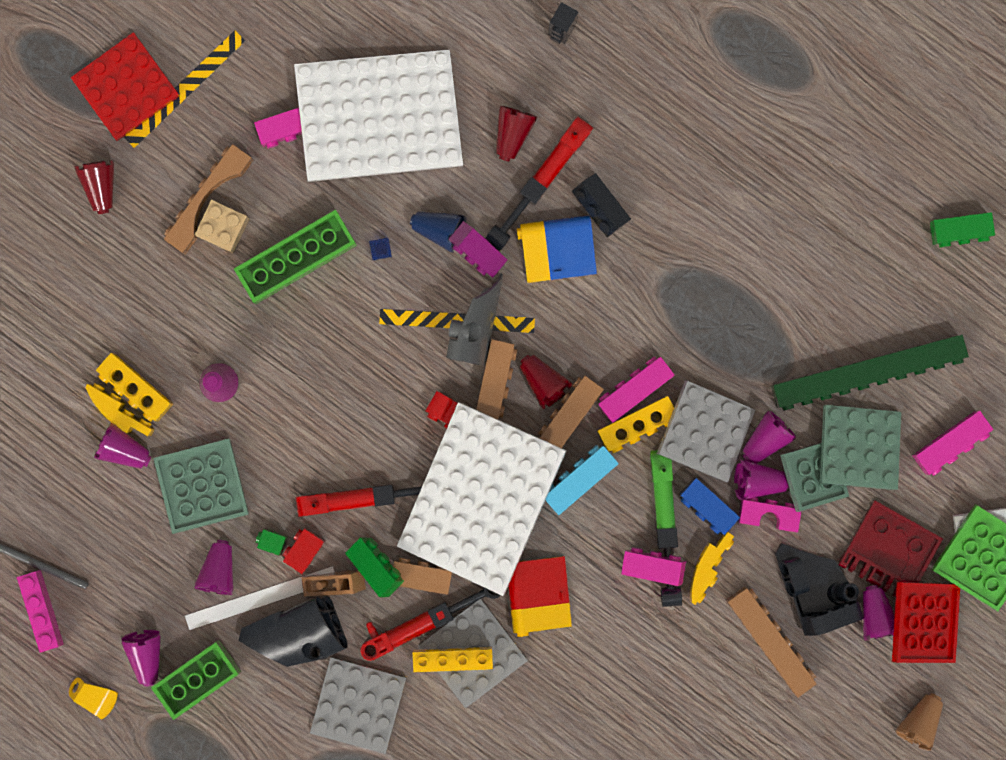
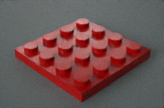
M134 32L71 77L116 141H119L180 96Z
M897 582L892 662L956 663L960 587L955 584Z

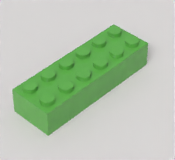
M334 210L234 268V271L252 302L258 304L356 247L357 244L339 213Z

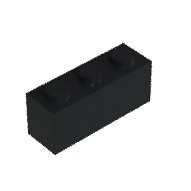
M562 2L560 3L549 23L548 35L551 36L550 39L558 44L561 42L565 44L577 24L579 11Z
M596 173L572 190L577 200L607 238L631 220Z

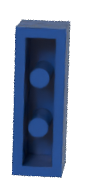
M694 478L679 494L682 497L680 501L687 508L692 506L697 511L695 515L703 522L706 519L711 523L710 528L717 535L720 532L725 535L740 519L734 511L697 478Z

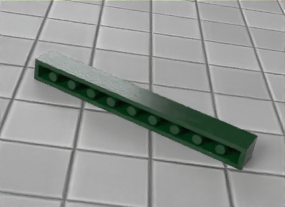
M962 334L771 385L776 407H782L783 411L794 408L793 404L801 402L803 406L813 403L812 399L820 397L821 401L832 398L831 394L839 392L840 396L851 393L850 389L857 387L858 391L870 388L869 384L876 382L877 386L889 383V378L895 377L896 380L908 378V373L914 372L915 375L923 374L930 367H933V370L945 368V363L952 362V365L964 363L963 359L968 358L969 355Z

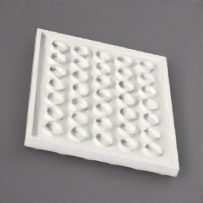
M450 50L294 64L307 182L463 166Z
M458 402L397 547L504 596L567 450Z

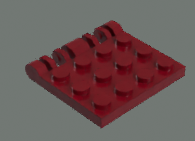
M873 500L848 547L842 554L838 565L845 569L852 557L855 556L848 567V571L852 573L859 560H862L865 564L860 569L858 577L863 578L870 566H872L873 568L870 570L866 581L879 587L885 576L888 575L882 586L883 591L886 592L894 579L899 582L919 583L943 538ZM896 588L894 589L892 595L894 597H896Z

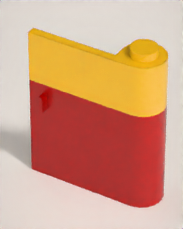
M565 556L519 561L508 585L513 633H517V637L529 636V632L571 627Z

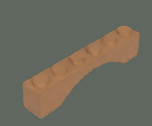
M233 144L224 149L221 155L223 158L219 163L216 162L212 166L210 176L201 181L197 194L191 195L187 201L189 204L185 210L182 209L178 213L174 226H169L164 233L166 236L164 240L185 255L197 240L195 233L197 231L198 217L207 198L223 183L243 176L254 161L249 155Z

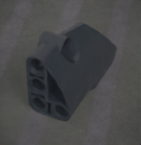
M783 543L779 545L775 556L786 591L790 597H793L804 636L825 634L864 619L859 601H857L859 589L855 584L848 582L835 560L801 551Z
M316 596L286 611L276 612L241 628L238 640L263 656L287 667L325 660L329 656L348 647L347 639L334 604L328 596ZM317 648L320 649V655H319V656H318V654H317Z

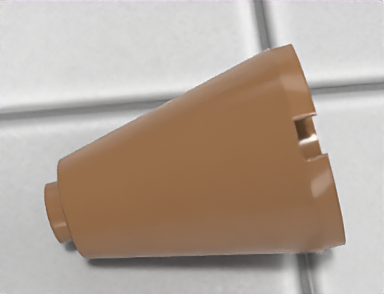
M933 693L925 695L897 727L896 734L911 744H918L921 749L931 751L943 708L941 698Z

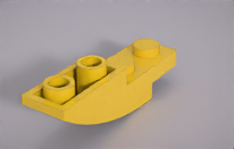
M97 383L86 385L85 388L93 403L111 423L115 424L125 433H131L134 428L146 436H152L155 429L151 427L152 424L142 418L139 421L134 418L135 414L127 409L122 411L125 403L120 401L122 399L120 396L113 392L109 395L104 392L105 388Z
M729 532L722 535L715 546L708 542L697 561L690 587V602L694 605L697 602L701 603L703 601L708 586L712 587L718 579L716 577L718 573L712 567L718 566L723 558L721 554L724 550L728 551L734 543L732 540L734 536Z

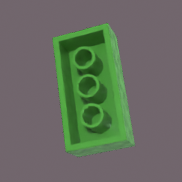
M218 640L152 686L151 689L174 720L242 671L221 641Z

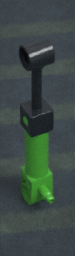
M658 450L650 451L652 482L654 485L657 548L664 549V557H669V555H672V548L678 547L672 487V460L658 455ZM667 584V587L661 588L662 607L682 606L681 586Z

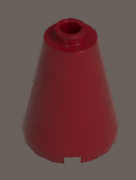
M500 106L496 154L500 155L499 159L510 162L511 159L516 158L533 128L537 116L511 107Z
M109 160L110 164H106L105 161L82 164L83 168L79 169L78 165L74 166L93 211H97L98 214L109 213V209L113 208L114 160Z
M527 355L520 361V369L542 409H545V405L550 407L565 395L564 390L566 387L568 389L571 388L572 383L570 380L537 356Z

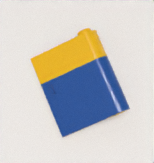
M590 215L520 224V228H517L518 240L522 239L527 283L597 274Z

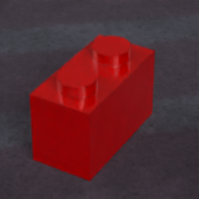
M304 528L303 531L299 529L293 538L296 542L292 547L288 546L283 553L285 557L283 562L300 574L306 571L326 541L308 528Z

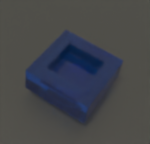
M389 238L369 241L373 261L392 257Z

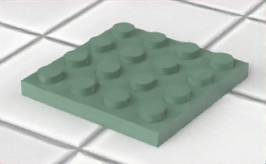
M824 405L820 484L898 490L901 412Z
M230 439L153 458L172 534L249 514Z

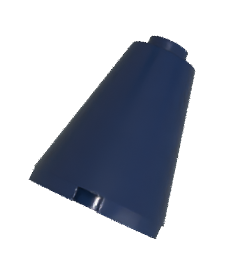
M418 211L412 215L410 225L415 232L445 250L454 253L455 250L452 248L454 244L448 239L463 221L466 223V217L461 214Z

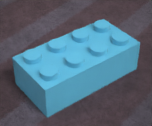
M598 445L594 446L587 452L589 456L585 460L580 458L573 464L574 469L570 473L565 471L558 477L560 481L555 486L552 484L546 501L558 515L619 464L603 445L600 447Z

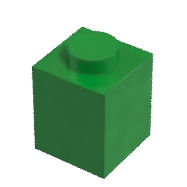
M263 529V532L259 531L255 543H258V549L280 556L288 536L269 529Z

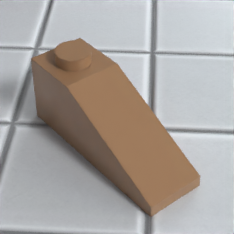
M358 570L301 577L304 597L355 594L366 589L365 578Z

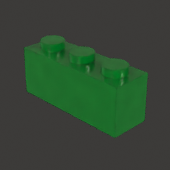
M992 212L938 219L930 222L933 245L939 244V248L949 247L953 242H958L959 245L970 244V240L975 239L978 240V243L990 241V237L995 236Z
M360 537L345 554L379 597H390L404 582L401 578V573L390 564L388 556L379 550L378 544L374 539Z

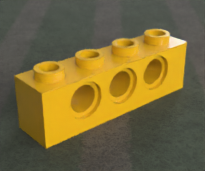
M110 353L96 369L99 373L98 377L104 383L110 382L114 386L113 390L121 397L124 394L129 399L128 403L135 409L139 407L144 412L142 415L150 422L153 420L159 422L173 405L169 399L115 353ZM120 370L123 373V378L118 382L115 380L114 375ZM133 383L138 386V391L135 394H131L129 391V387ZM147 396H150L153 400L150 407L144 404V399Z
M666 396L597 430L608 452L616 453L623 449V444L629 442L632 445L641 440L639 436L645 433L650 436L658 432L657 428L662 425L666 428L674 407L669 397ZM654 411L659 412L661 415V420L657 423L651 420V414ZM636 420H640L644 424L643 429L639 432L633 428V423ZM618 429L625 430V439L618 440L615 434Z
M492 647L413 650V672L493 669Z

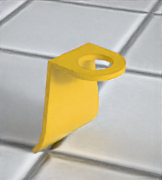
M81 678L74 679L69 688L71 699L99 719H104L112 711L118 697V692L87 684ZM79 683L78 689L73 693L75 684Z

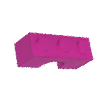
M758 498L741 500L738 523L759 526L761 517L767 512H772L777 518L776 529L798 533L801 511L796 512L792 503L785 502V506L777 505L778 501L766 499V503L758 502Z

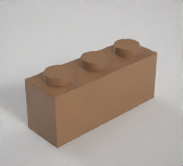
M399 557L398 561H394L393 567L399 570L401 578L404 580L400 587L448 595L452 572L438 565L437 567L429 566L430 563L425 561H418V564L410 563L411 559Z

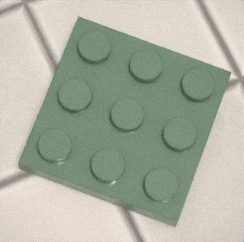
M822 443L780 455L796 512L849 497L847 486L820 484Z

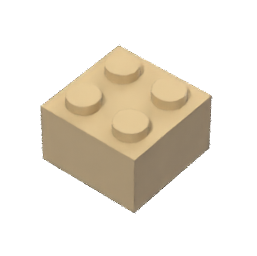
M211 200L195 236L234 253L250 218Z

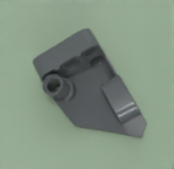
M500 273L499 279L491 288L484 289L481 295L472 299L464 321L451 320L449 337L457 338L458 340L450 338L446 358L486 366L503 274Z

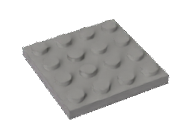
M684 381L657 454L728 483L755 409L692 382Z
M482 599L471 604L454 617L453 621L445 624L418 645L420 649L492 647L493 669L437 671L465 708L528 661Z
M331 657L310 734L386 754L406 677Z

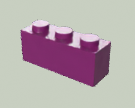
M464 221L448 239L454 244L452 248L460 255L464 253L466 255L464 259L472 266L476 264L477 267L475 269L483 276L487 273L493 278L507 261L497 249Z

